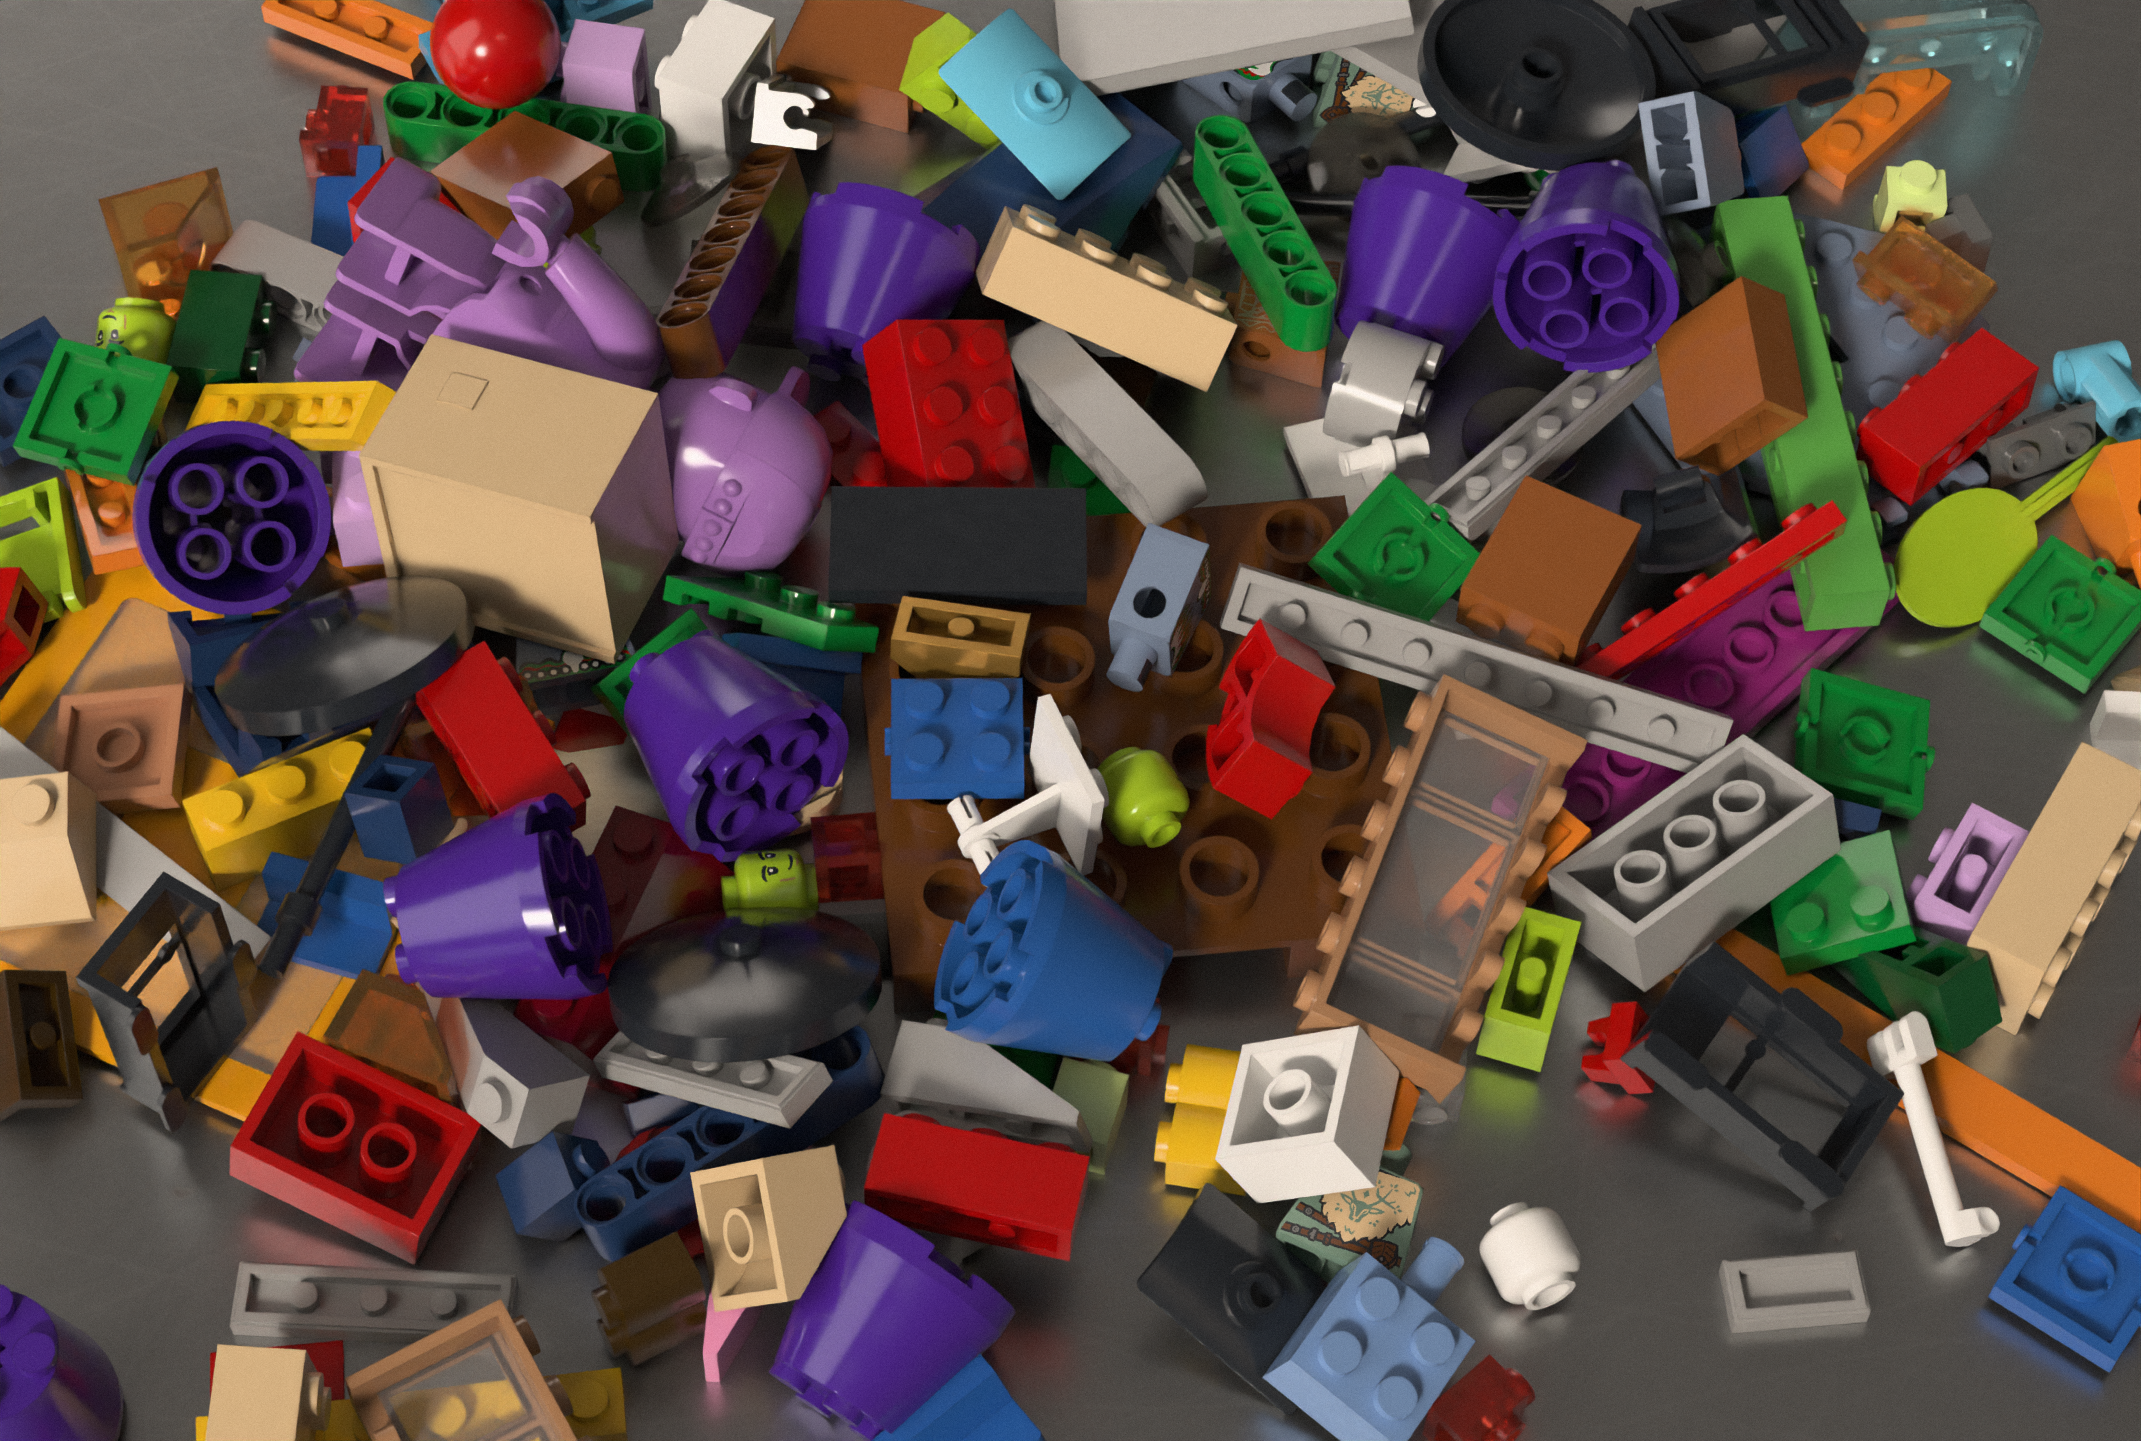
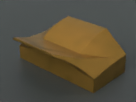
M902 596L891 637L890 658L918 679L1017 678L1020 676L1030 628V614Z

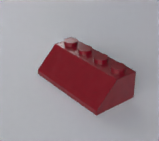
M617 805L592 852L595 855L606 894L613 943V952L600 956L599 974L605 973L608 982L609 972L618 957L630 945L648 933L690 916L722 910L721 878L722 876H734V872L712 854L695 850L692 852L674 831L671 823ZM608 986L600 994L575 1000H519L513 1016L589 1074L590 1077L587 1085L627 1099L643 1095L645 1091L643 1088L603 1078L593 1062L596 1055L620 1031L611 1015Z

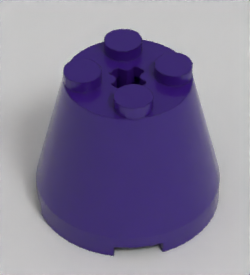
M1612 160L1607 163H1581L1549 174L1543 179L1539 193L1500 255L1493 285V305L1496 317L1505 334L1520 350L1527 346L1543 356L1564 362L1563 370L1566 371L1588 370V373H1597L1620 369L1634 364L1651 354L1652 345L1664 335L1673 320H1676L1679 310L1680 275L1653 197L1646 185L1635 176V171L1629 164L1619 160Z
M1386 166L1381 177L1370 180L1364 178L1353 203L1335 323L1348 339H1350L1358 322L1364 320L1445 345L1443 358L1436 374L1437 377L1441 367L1448 362L1493 306V285L1497 263L1502 251L1520 222L1507 209L1498 210L1495 214L1478 201L1464 195L1468 187L1467 183L1435 171L1411 166Z
M839 182L835 193L822 195L815 191L812 194L803 219L792 340L795 346L809 358L807 364L808 371L828 381H839L842 374L862 379L863 383L870 388L862 345L897 319L947 320L972 285L976 276V270L982 258V251L975 237L963 225H953L950 230L933 217L921 212L924 201L895 190L870 184Z
M217 421L202 424L182 432L166 443L153 456L136 488L132 521L138 551L144 564L162 587L179 600L196 608L218 614L241 615L263 611L290 598L291 594L308 579L320 557L324 556L328 545L331 529V507L329 495L319 470L313 461H310L293 442L273 431V429L260 424L243 421ZM218 506L229 507L230 518L220 521V531L212 529L209 523L197 522V515L210 513Z
M702 630L692 638L672 646L662 654L656 652L646 654L634 664L630 671L629 677L633 686L629 691L624 707L626 726L674 831L692 852L695 850L713 854L720 862L735 861L743 852L765 850L784 839L801 825L793 815L798 813L812 799L821 785L824 787H834L843 770L849 747L848 731L842 719L822 698L722 640L713 630Z
M550 793L523 800L401 867L398 875L385 878L383 883L384 899L390 914L395 918L397 917L402 943L396 946L395 959L399 974L404 983L412 984L419 982L424 991L434 998L575 1000L600 994L606 990L608 982L605 973L599 974L600 956L613 952L612 931L606 894L595 855L586 856L580 841L573 837L568 827L576 824V813L562 796Z
M853 1200L851 1205L845 1202L847 1217L801 1298L795 1300L774 1359L775 1363L769 1370V1373L796 1391L795 1396L806 1405L827 1418H831L834 1413L849 1423L848 1428L864 1440L871 1441L884 1430L892 1434L963 1367L979 1354L982 1355L1001 1337L1016 1312L1013 1306L999 1292L979 1276L972 1274L969 1280L963 1278L965 1272L950 1259L934 1250V1244L883 1213Z
M0 1284V1441H117L122 1425L123 1403H125L118 1376L106 1353L82 1330L31 1298L10 1291L5 1285Z

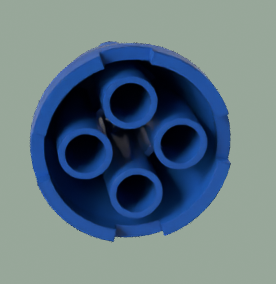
M1020 840L1006 847L980 875L981 884L987 886V888L970 909L965 925L954 921L945 943L934 991V1009L945 1013L947 1016L948 1024L945 1030L973 1042L1107 1062L1114 1060L1121 1054L1134 1038L1146 1041L1155 1031L1161 1017V1005L1155 1002L1162 977L1172 960V945L1160 940L1054 851L1030 840Z

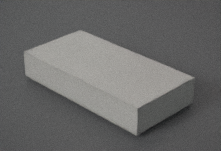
M1857 1249L1723 1260L1719 1268L1731 1334L1867 1322L1871 1313Z

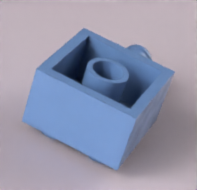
M1429 1237L1401 1280L1367 1252L1339 1270L1262 1378L1340 1441H1408L1476 1342L1434 1307V1304L1453 1276L1464 1265V1258L1460 1252L1446 1241L1436 1237Z

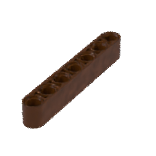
M767 145L752 151L743 159L656 318L658 332L674 378H712L722 373L728 367L810 202L794 147Z

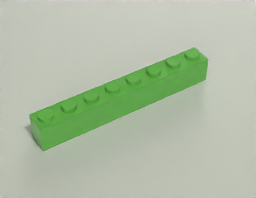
M1788 196L1727 200L1716 205L1708 238L1720 288L1722 290L1725 285L1743 276L1785 295L1808 413L1806 420L1760 449L1780 532L1785 531L1781 526L1782 521L1809 503H1813L1819 509L1833 500L1847 520L1843 535L1790 568L1804 630L1817 631L1878 626L1887 600H1892L1895 596V573L1890 562H1883L1881 555V519L1877 511H1870L1866 497L1869 490L1868 469L1864 460L1857 461L1853 447L1856 439L1855 420L1850 410L1844 411L1841 401L1843 390L1842 370L1839 362H1831L1828 351L1830 325L1827 315L1825 313H1818L1815 301L1818 292L1816 271L1813 266H1806L1803 255L1805 250L1803 222L1801 219H1794Z

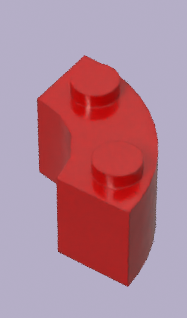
M1260 618L1240 644L1220 683L1219 689L1227 692L1228 696L1219 725H1208L1206 764L1210 782L1215 790L1273 819L1286 802L1294 798L1301 791L1305 781L1313 773L1309 756L1312 730L1321 708L1336 686L1317 650Z

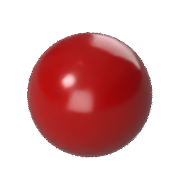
M445 0L437 11L431 27L430 52L439 77L456 96L481 108L507 109L528 102L537 96L550 82L560 59L561 36L556 18L544 0Z

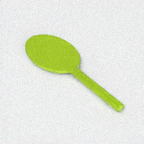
M2113 436L2105 437L2022 501L2001 490L1974 488L1952 494L1929 507L1909 527L1895 557L1896 592L1905 609L1919 621L1936 627H1961L1982 620L1984 612L2037 552L2038 535L2034 521L2073 493L2102 448L2106 445L2118 443Z

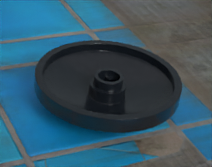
M1445 0L1429 19L1418 52L1417 69L1422 90L1442 121L1457 135L1481 151L1509 163L1528 168L1561 171L1576 164L1605 163L1614 159L1631 147L1642 132L1638 103L1655 100L1656 79L1654 69L1644 46L1622 20L1593 0Z
M420 575L396 576L347 586L288 610L245 638L220 666L215 678V691L226 718L233 726L244 732L264 736H290L338 727L391 707L412 696L440 677L461 657L469 646L474 635V619L461 589L452 582L441 578Z
M799 907L727 908L675 921L648 933L630 945L615 961L608 977L611 1015L618 1029L627 1038L650 1051L669 1057L719 1063L747 1062L781 1057L828 1042L861 1022L872 1011L882 991L880 955L872 938L861 928L845 919L825 912Z

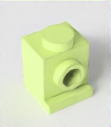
M1921 160L1909 161L1903 167L1886 166L1878 195L1875 194L1873 199L1874 231L1921 242L1924 245L1931 243L1924 232L1926 224L1943 218L1948 206L1945 170L1934 169L1932 165ZM1896 215H1920V226L1894 224Z

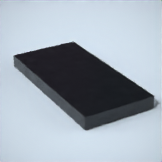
M832 486L829 603L900 604L902 596L957 604L1087 605L1086 488Z

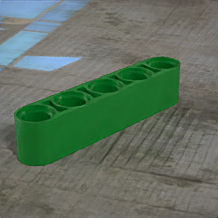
M406 81L396 84L387 91L383 99L384 114L392 150L400 157L410 160L440 164L513 111H517L612 152L622 190L649 192L664 184L669 175L665 128L657 118L647 114L532 98L528 102L512 108L487 109L462 100L445 85L417 81Z
M1212 115L1204 118L1197 124L1195 130L1192 176L1196 187L1282 342L1286 346L1302 352H1312L1325 348L1331 342L1333 336L1337 287L1334 279L1247 126L1241 120L1228 115Z

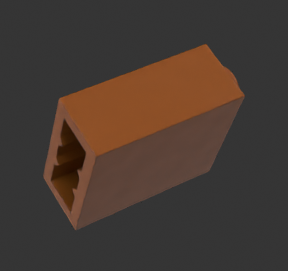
M805 0L776 59L777 74L787 75L786 81L816 84L826 88L831 93L830 98L818 100L815 97H811L816 103L815 107H813L814 109L909 133L917 113L927 112V109L899 90L913 40L917 35L944 16L946 12L901 0Z
M513 111L429 171V173L439 179L441 192L454 204L461 214L477 223L497 240L511 220L518 223L506 195L515 183H522L531 177L540 176L552 180L563 188L571 199L574 215L572 224L564 234L568 239L576 232L580 235L625 202L612 152L517 111Z
M1740 276L1735 281L1725 285L1722 290L1695 309L1682 315L1679 320L1670 325L1664 335L1655 343L1675 458L1692 466L1699 465L1700 469L1721 476L1808 418L1785 295Z
M1526 475L1461 587L1455 622L1468 627L1474 634L1482 638L1496 639L1518 650L1575 667L1634 561L1642 525Z

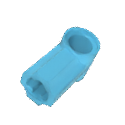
M2110 340L2058 351L2053 360V377L2061 399L2068 404L2077 402L2084 404L2093 400L2096 403V422L2108 436H2113L2118 443L2141 439V387L2132 377L2131 361L2123 343L2119 340Z

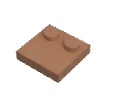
M181 683L61 696L51 766L59 772H69L97 794V801L113 814L180 808L193 700L192 694L186 685Z

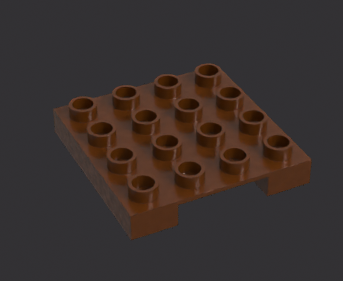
M1345 495L1195 507L1161 525L1160 527L1209 544L1211 599L1174 673L1164 676L1151 671L1140 692L1123 689L1111 682L1106 675L1114 658V655L1111 653L1108 623L1110 612L1146 529L1133 513L1086 516L1087 605L964 604L1030 614V628L1020 676L1017 677L1022 678L1023 727H1030V750L1038 697L1051 694L1062 717L1069 715L1073 719L1081 739V754L1089 770L1097 769L1106 758L1127 747H1137L1140 750L1150 749L1161 753L1167 759L1186 788L1190 803L1186 815L1180 821L1181 830L1171 841L1162 846L1150 848L1147 844L1142 846H1126L1119 843L1102 819L1103 839L1101 843L1097 844L1093 872L1084 875L1160 940L1172 945V957L1282 948L1287 979L1305 977L1309 969L1318 972L1325 955L1324 952L1316 949L1318 938L1331 912L1341 915L1348 897L1338 892L1341 880L1354 855L1363 859L1370 841L1360 836L1362 827L1374 802L1379 800L1385 803L1392 786L1382 781L1383 774L1392 756L1378 677L1325 660L1322 661L1336 688L1321 708L1312 730L1309 756L1313 773L1307 778L1301 791L1294 798L1288 800L1273 819L1215 790L1210 782L1206 764L1208 725H1219L1228 693L1219 689V686L1233 656L1246 637L1222 629L1219 624L1239 562L1338 593L1307 563L1349 518ZM852 603V607L856 608V618L879 627L875 653L863 652L859 680L882 899L885 900L887 916L888 953L894 1014L935 1011L934 991L943 949L954 921L965 925L970 909L987 887L981 884L980 874L973 859L964 857L958 846L957 841L961 835L951 814L947 810L948 805L954 799H891V756H885V728H891V679L918 678L890 658L891 637L900 604ZM1024 755V799H974L984 823L1038 794L1028 773L1030 755ZM1404 821L1359 938L1417 964L1424 925ZM1056 827L996 846L1000 853L1017 841L1030 840L1059 854L1077 870ZM1349 962L1345 973L1366 972L1370 970Z

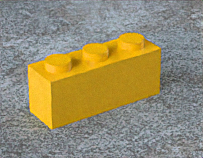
M369 727L182 800L194 841L217 892L261 875L272 851L298 859L315 852L372 736ZM356 830L354 831L352 838L357 836Z

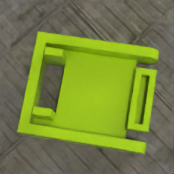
M58 477L0 497V528L33 517L40 525V527L0 540V568L21 567L49 602L43 624L63 617L62 601L65 602L66 606L73 613L87 608L71 493Z

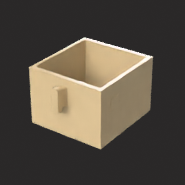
M431 334L359 454L387 578L420 575L437 577L452 582L463 592L473 616L474 625L615 664L679 544L659 395L652 391Z

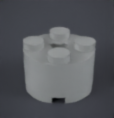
M1360 320L1344 351L1341 362L1345 363L1339 383L1334 381L1324 417L1323 433L1334 437L1336 440L1357 447L1369 446L1373 438L1385 435L1390 440L1416 435L1417 428L1411 425L1412 422L1423 425L1426 421L1435 392L1427 388L1426 379H1435L1443 358L1445 345L1378 323Z

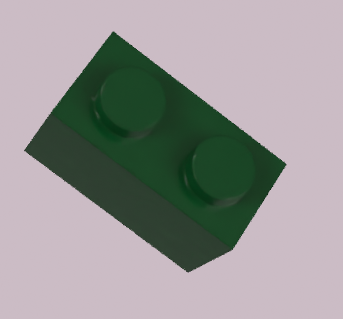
M190 269L166 365L172 366L179 376L173 391L176 402L197 404L206 384L263 382L266 359L262 347L265 336L272 337L274 335L277 322V307L275 301L267 299L262 275Z

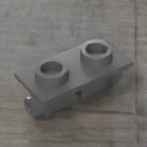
M2093 400L2081 405H2070L2067 402H2060L2053 409L2023 419L2022 426L2016 427L2013 423H2010L1996 435L1988 437L1987 442L1970 456L1978 464L1983 462L1987 465V474L1989 476L1987 488L1999 489L2072 463L2095 446L2096 403Z

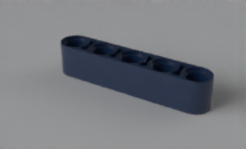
M856 1025L828 1042L790 1054L824 1063L833 1080L790 1129L704 1105L588 1179L575 1195L574 1210L597 1253L604 1259L613 1262L674 1231L677 1232L696 1220L698 1214L691 1172L803 1151L872 1107L882 1097L880 1092L885 1079V1073L867 1032Z

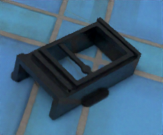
M1680 0L1649 8V10H1644L1642 6L1635 7L1628 23V27L1642 43L1651 60L1656 79L1655 99L1697 91L1730 108L1734 116L1796 98L1803 106L1816 107L1850 97L1855 89L1853 81L1870 44L1869 39L1839 0ZM1786 15L1808 47L1788 52L1764 20ZM1753 23L1776 55L1706 74L1683 42L1695 43L1732 32L1733 28Z
M163 871L76 976L79 986L86 989L89 993L124 1081L120 1085L121 1091L158 1112L165 1128L170 1132H176L187 1117V1108L258 1021L247 988L256 976L257 966L249 943L239 940L233 945L220 903ZM169 931L172 937L170 941L160 948L156 958L127 992L122 989L128 979ZM176 950L190 989L162 1024L156 1028L149 1008L143 1005L138 995L161 967L171 960Z
M1715 941L1686 962L1619 1058L1630 1068L1634 1069L1637 1066L1800 1197L1804 1201L1802 1206L1809 1212L1842 1194L1844 1186L1904 1096L1901 1090L1840 1042L1843 1036V1028L1838 1020L1797 988H1787L1780 994ZM1731 1015L1756 1035L1757 1038L1746 1044L1745 1056L1723 1086L1709 1074V1071L1699 1062V1059ZM1766 1044L1845 1107V1110L1815 1155L1798 1141L1789 1139L1733 1094L1754 1061L1761 1059L1765 1055Z

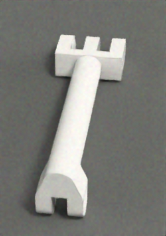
M1910 1012L1902 1017L1900 1021L1890 1024L1883 1031H1879L1869 1037L1867 1040V1050L1873 1069L1886 1079H1896L1899 1090L1904 1093L1902 1097L1945 1245L1953 1247L1970 1246L1981 1238L1998 1231L2000 1226L1999 1217L1989 1207L1965 1210L1963 1208L1921 1068L1922 1064L1938 1055L1927 1019L1919 1012Z

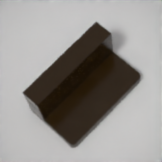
M1 971L0 1122L20 1108H71L83 1100L66 971Z

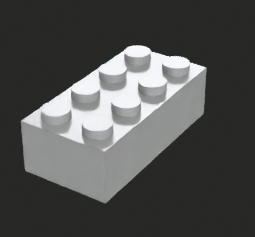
M1742 734L1547 872L1555 913L1557 916L1581 922L1577 942L1643 992H1646L1713 941L1722 937L1841 850L1834 797L1832 793Z

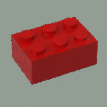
M897 319L862 345L888 487L1036 488L1004 320Z
M297 1031L230 1145V1176L415 1265L478 1151L482 1124L468 1113Z

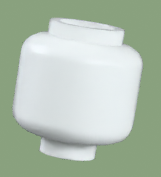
M1519 1202L1499 1210L1490 1219L1492 1228L1481 1240L1479 1248L1481 1259L1500 1296L1504 1300L1515 1305L1524 1304L1526 1309L1539 1310L1559 1302L1573 1291L1576 1286L1574 1278L1581 1268V1256L1564 1222L1556 1211L1547 1207L1529 1208L1526 1203Z

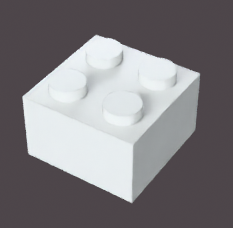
M708 0L698 16L692 15L689 18L682 34V41L672 56L666 55L661 60L655 75V87L659 89L661 105L658 120L662 122L665 128L668 155L725 176L729 175L752 139L757 82L777 73L775 18L725 0Z
M1359 1025L1242 1045L1215 1160L1257 1204L1373 1188L1376 1186L1400 1071Z

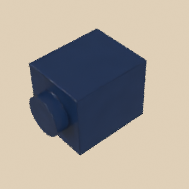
M380 754L344 792L364 857L406 865L435 849L454 828L436 764L432 762Z
M552 1131L495 1175L517 1234L563 1242L582 1228L574 1210L575 1195L588 1179L611 1165L608 1156L599 1146L598 1141Z

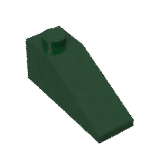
M1913 925L1916 936L1915 942L1878 952L1871 951L1858 954L1856 958L1830 964L1894 1022L1900 1021L1902 1017L1913 1011L1924 1015L1928 1021L1935 1046L1953 1054L1972 1045L1977 1038L2003 1021L1987 954Z

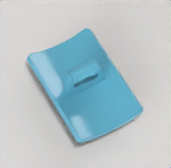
M1011 8L987 25L939 69V75L945 83L1058 200L1065 199L1095 169L1131 138V133Z

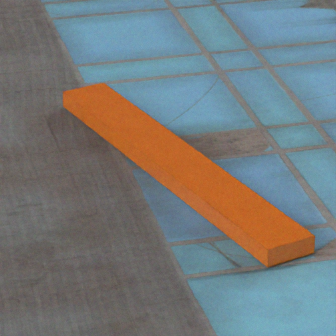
M1731 929L1715 941L1780 994L1790 987L1802 991L1840 1022L1843 1028V1036L1840 1042L1872 1067L1867 1050V1040L1877 1032L1883 1031L1893 1023L1892 1021L1807 971L1787 976L1778 954L1735 929ZM1686 963L1673 972L1678 975ZM1936 1048L1938 1055L1921 1065L1941 1132L2049 1196L2053 1197L2061 1185L2141 1234V1167ZM1887 1079L1899 1089L1896 1079ZM1901 1099L1898 1106L1905 1110L1903 1100Z

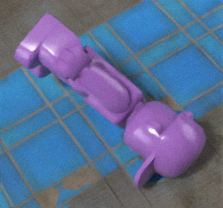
M396 157L357 209L354 220L364 230L337 267L335 275L338 280L327 293L323 303L326 310L332 313V315L298 361L294 370L295 378L300 382L379 381L397 392L430 335L433 334L658 393L679 541L686 543L681 555L708 571L738 578H745L746 571L771 572L787 559L806 532H809L822 507L821 502L826 494L831 478L832 448L824 428L804 408L809 399L810 392L808 373L792 366L777 392L773 394L725 372L720 373L716 377L705 379H676L672 377L660 390L653 388L652 385L666 357L661 338L659 337L656 320L632 288L577 232L569 239L564 235L572 224L574 210L571 199L563 188L552 180L540 176L528 178L522 183H515L506 197L518 223L511 220L497 240L474 221L438 201L441 194V183L435 175L401 157ZM546 262L549 263L547 268L543 266Z

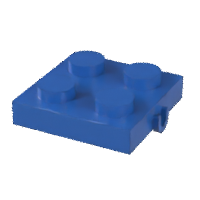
M1022 678L891 679V728H885V756H891V799H956L958 797L963 799L964 795H970L974 799H1024V755H1030V727H1023Z
M2060 1185L2034 1226L2026 1223L2012 1245L2016 1253L2000 1275L1988 1297L2110 1373L2137 1329L2141 1327V1234Z

